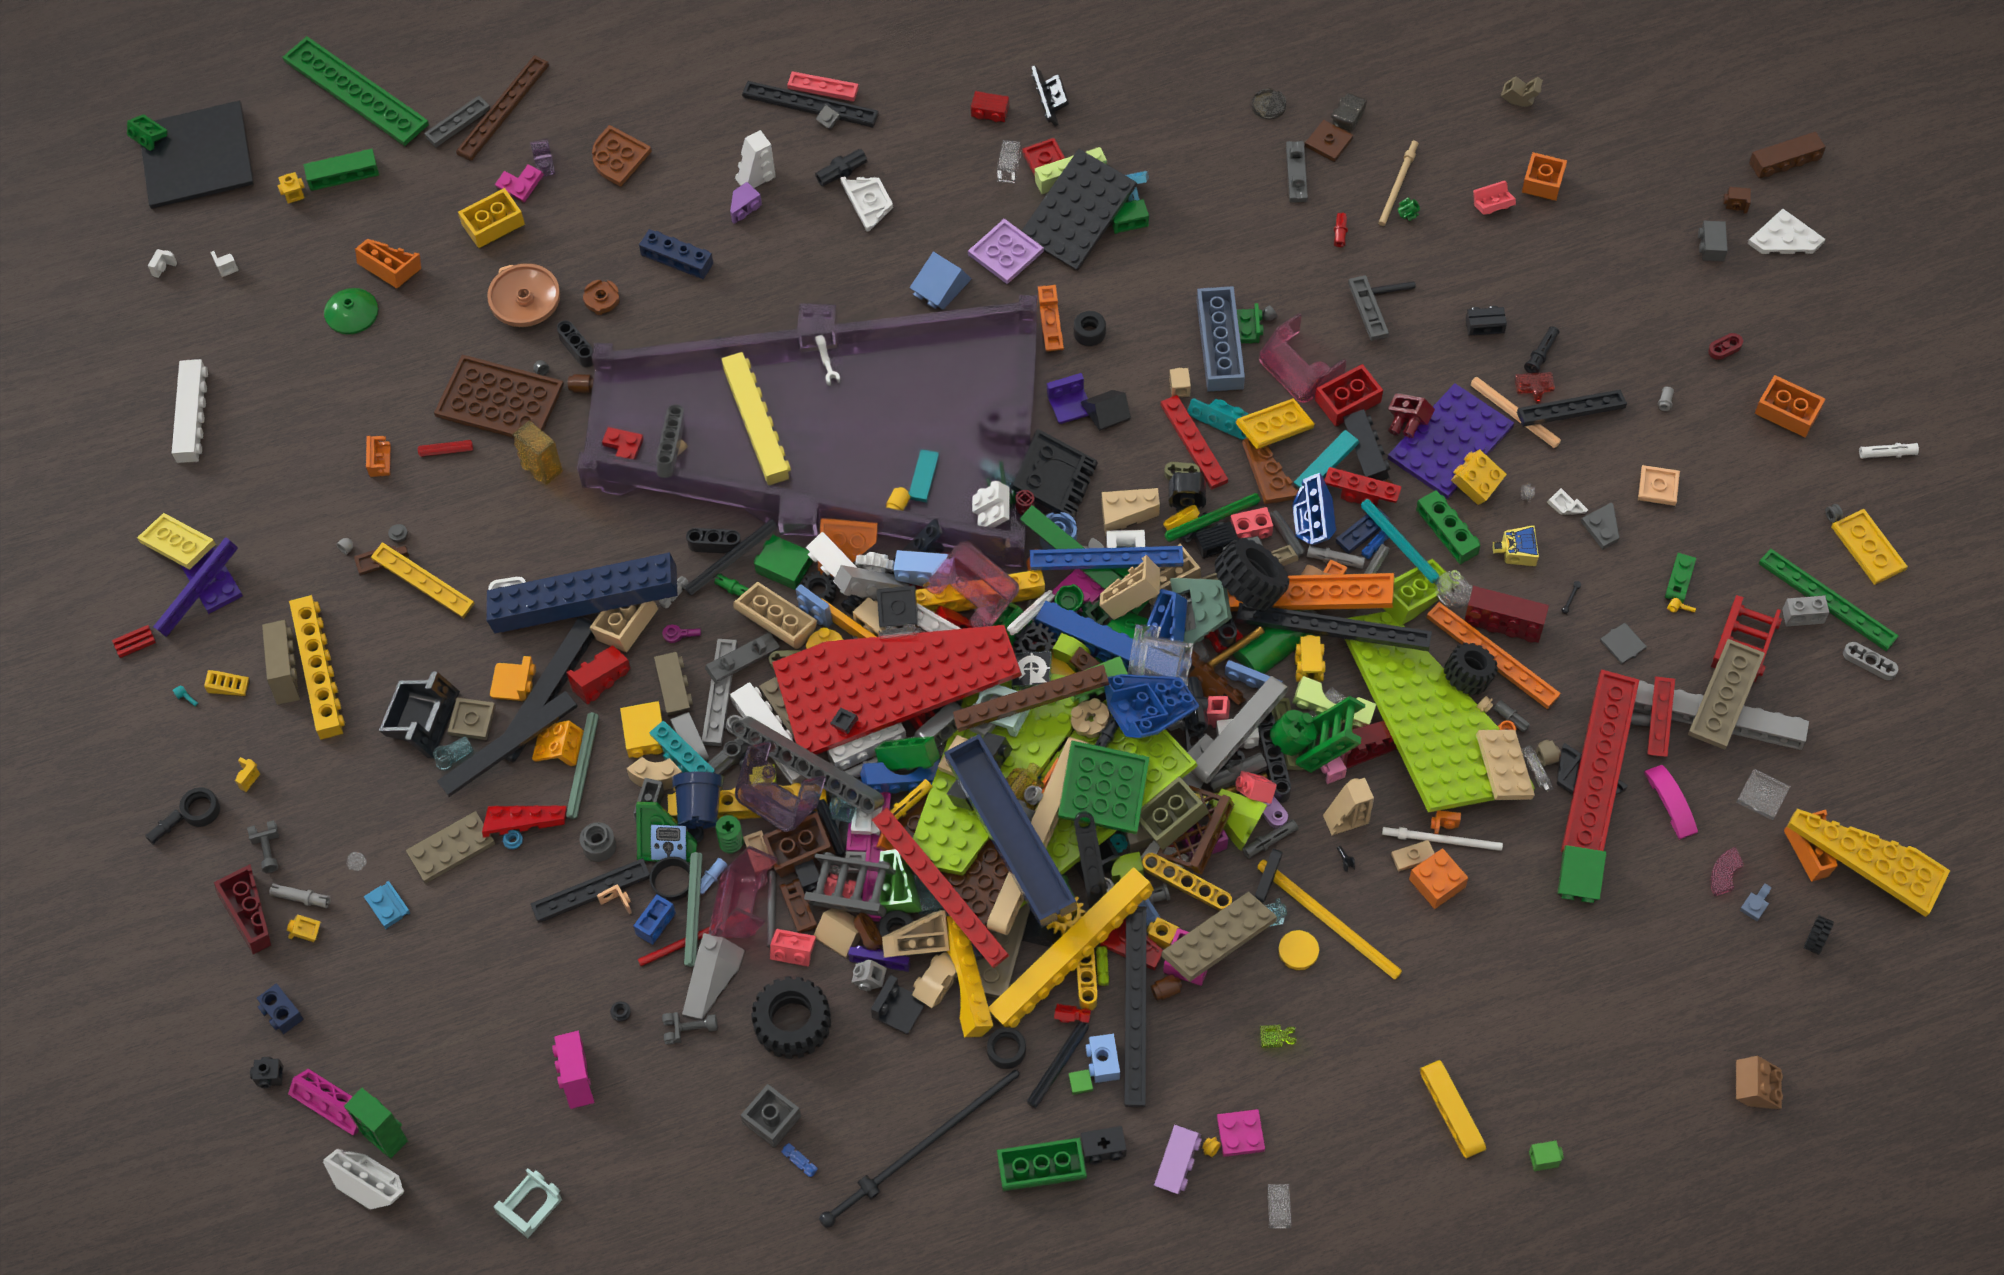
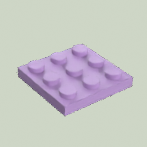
M1003 219L968 250V255L1008 284L1044 252V248L1006 219Z

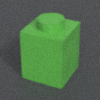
M1557 1141L1533 1144L1530 1147L1529 1154L1534 1171L1557 1168L1563 1160V1151L1561 1147H1558Z

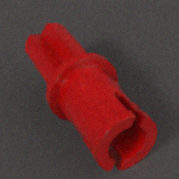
M1346 213L1337 214L1336 226L1334 227V246L1336 247L1345 246V236L1348 232Z

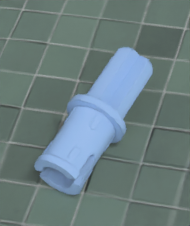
M717 858L708 871L705 870V875L701 878L700 894L703 895L713 882H717L718 876L728 866L721 858Z

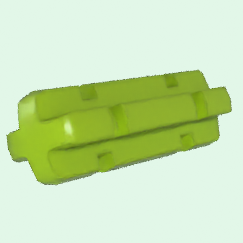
M1102 946L1096 948L1098 985L1107 986L1109 984L1107 948Z

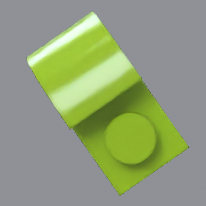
M1061 633L1053 647L1054 658L1068 663L1075 673L1079 670L1069 662L1075 651L1079 647L1089 654L1090 651L1082 642Z
M1140 852L1125 854L1115 861L1112 867L1113 883H1118L1133 867L1144 876Z

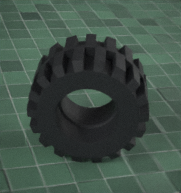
M1463 643L1462 645H1457L1444 665V674H1446V679L1450 681V685L1455 686L1456 690H1461L1465 694L1470 693V695L1481 694L1487 690L1497 674V661L1482 646H1477L1475 643Z

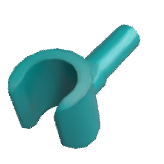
M183 686L173 689L178 699L184 696L195 707L198 705V702L189 696Z

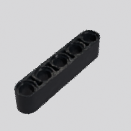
M1270 712L1264 719L1268 722H1261L1258 726L1259 744L1268 769H1266L1268 780L1277 785L1274 796L1279 803H1284L1290 797L1291 783L1284 755L1281 752L1282 749L1278 745L1275 746L1272 740L1265 739V737H1270V729L1275 723L1274 715ZM1275 754L1277 757L1272 758L1269 755ZM1278 771V772H1280L1281 774H1280V775H1276V774H1274L1273 772ZM1278 789H1284L1286 792L1281 793Z

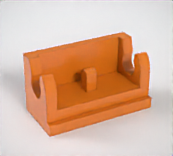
M367 436L366 469L370 477L390 475L391 444L390 441H386L385 436Z

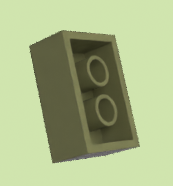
M1179 776L1141 808L1139 824L1163 851L1208 814L1209 811L1199 797Z

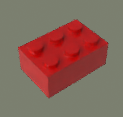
M1361 364L1316 388L1315 401L1336 427L1345 422L1344 416L1363 409L1366 411L1381 403L1383 389L1365 366Z

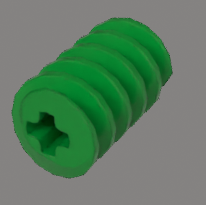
M732 815L722 816L718 819L715 827L719 846L723 852L733 854L738 852L743 846L744 839L739 820Z

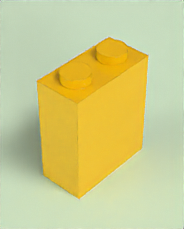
M659 701L620 708L626 750L629 758H640L647 754L662 753V746L650 735V731L663 721Z

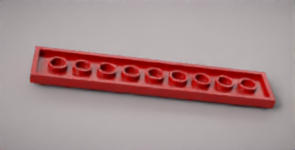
M1602 669L1599 673L1561 852H1563L1565 845L1604 851L1639 679Z

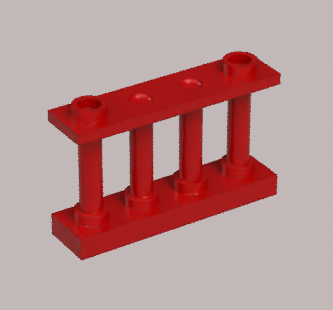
M1736 595L1711 667L1716 668L1725 644L1730 639L1765 653L1753 681L1756 682L1758 676L1762 677L1766 666L1763 665L1774 630L1779 629L1782 618H1779L1781 610L1777 609L1773 618L1744 608L1745 606L1741 605L1744 597ZM1737 615L1740 617L1744 615L1770 624V630L1766 633L1740 624L1736 620ZM1739 631L1765 640L1764 647L1761 649L1735 640L1733 636H1730L1731 632Z

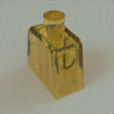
M1030 763L1027 769H1013L1006 780L1016 798L1024 801L1027 804V808L1035 811L1037 804L1030 805L1026 802L1024 792L1029 786L1040 787L1043 790L1044 783L1036 777L1041 768L1035 763Z

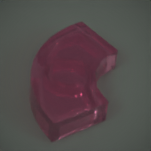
M1736 847L1723 853L1713 867L1711 888L1714 896L1734 889L1732 882L1733 874L1744 865Z

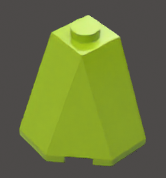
M1221 788L1217 795L1222 796L1224 794L1230 796L1235 804L1224 826V831L1235 846L1242 850L1267 805ZM1210 800L1209 804L1212 805L1210 809L1217 806V800Z

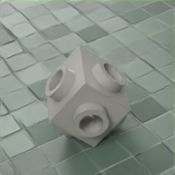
M872 960L857 963L853 970L852 983L859 986V989L863 991L880 988L883 986L887 968Z

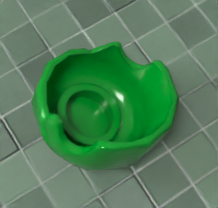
M1072 584L1062 586L1057 591L1054 601L1066 610L1077 612L1083 606L1084 595L1078 586Z

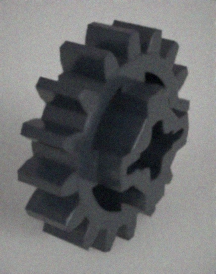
M1032 622L1030 627L1028 624L1025 625L1024 629L1015 634L1014 639L1016 641L1013 644L1014 647H1017L1015 653L1050 652L1051 657L1053 645L1056 643V639H1052L1054 633H1048L1049 627L1043 629L1042 623L1039 626H1035V622Z

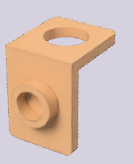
M618 884L597 895L601 905L619 896L628 914L632 913L628 904L631 902L626 891L622 893Z

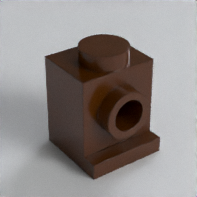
M1729 187L1727 194L1724 193L1723 204H1726V209L1744 210V213H1748L1751 204V188Z

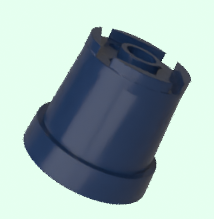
M684 772L672 777L673 790L676 791L678 826H686V829H696V826H703V829L716 827L720 791L723 790L724 783L722 775L711 772Z

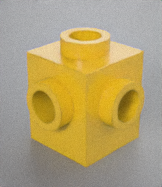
M296 172L278 177L281 183L278 185L280 194L285 195L287 203L305 198L302 189L305 188L302 178L298 179Z

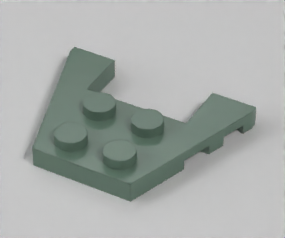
M1170 578L1172 592L1179 595L1190 592L1196 628L1184 633L1183 650L1185 651L1191 649L1193 644L1200 642L1204 639L1205 635L1211 631L1214 632L1232 618L1228 592L1220 580Z

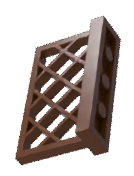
M1189 785L1194 793L1200 795L1201 801L1206 808V802L1212 799L1218 801L1217 806L1208 810L1209 813L1205 815H1208L1210 819L1207 825L1200 827L1197 822L1198 829L1189 833L1186 831L1184 835L1178 837L1169 845L1174 844L1177 852L1167 855L1164 854L1165 849L1162 851L1159 848L1157 855L1170 862L1193 869L1194 872L1202 875L1235 804L1230 796L1224 794L1220 796ZM1200 833L1202 837L1200 842L1192 845L1189 837ZM1187 839L1190 846L1179 851L1176 843ZM1192 850L1193 857L1191 861H1184L1181 855Z

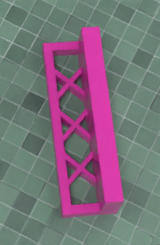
M310 1069L303 1071L292 1079L288 1095L354 1136L359 1132L344 1108V1105L352 1098L351 1095ZM308 1077V1078H310L311 1080H313L314 1082L307 1081V1080H305V1078ZM321 1089H327L330 1092H324ZM337 1099H343L346 1102H340Z

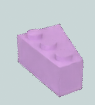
M1174 1125L1154 1186L1177 1194L1185 1191L1188 1183L1186 1175L1188 1170L1191 1171L1195 1162L1193 1156L1195 1150H1199L1202 1141L1200 1138L1201 1134Z

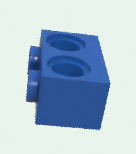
M656 894L633 925L636 935L653 945L676 914L674 905Z

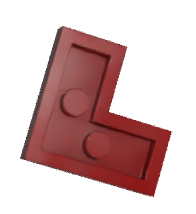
M608 427L602 444L606 447L618 449L614 458V465L632 469L644 436L643 434Z

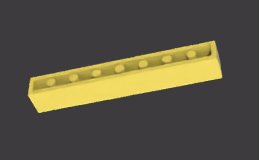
M743 352L721 358L723 370L767 485L788 480V472L791 471L788 460L784 461L785 452L782 445L779 446L777 443L779 442L777 431L772 430V427H774L771 416L767 417V405L765 401L762 402L760 399L762 398L760 387L755 386L757 381L754 372L750 373L751 365L749 359H745Z

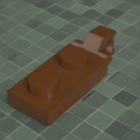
M388 545L404 557L409 556L406 546L396 548V546ZM377 549L354 557L360 576L384 568L371 558Z

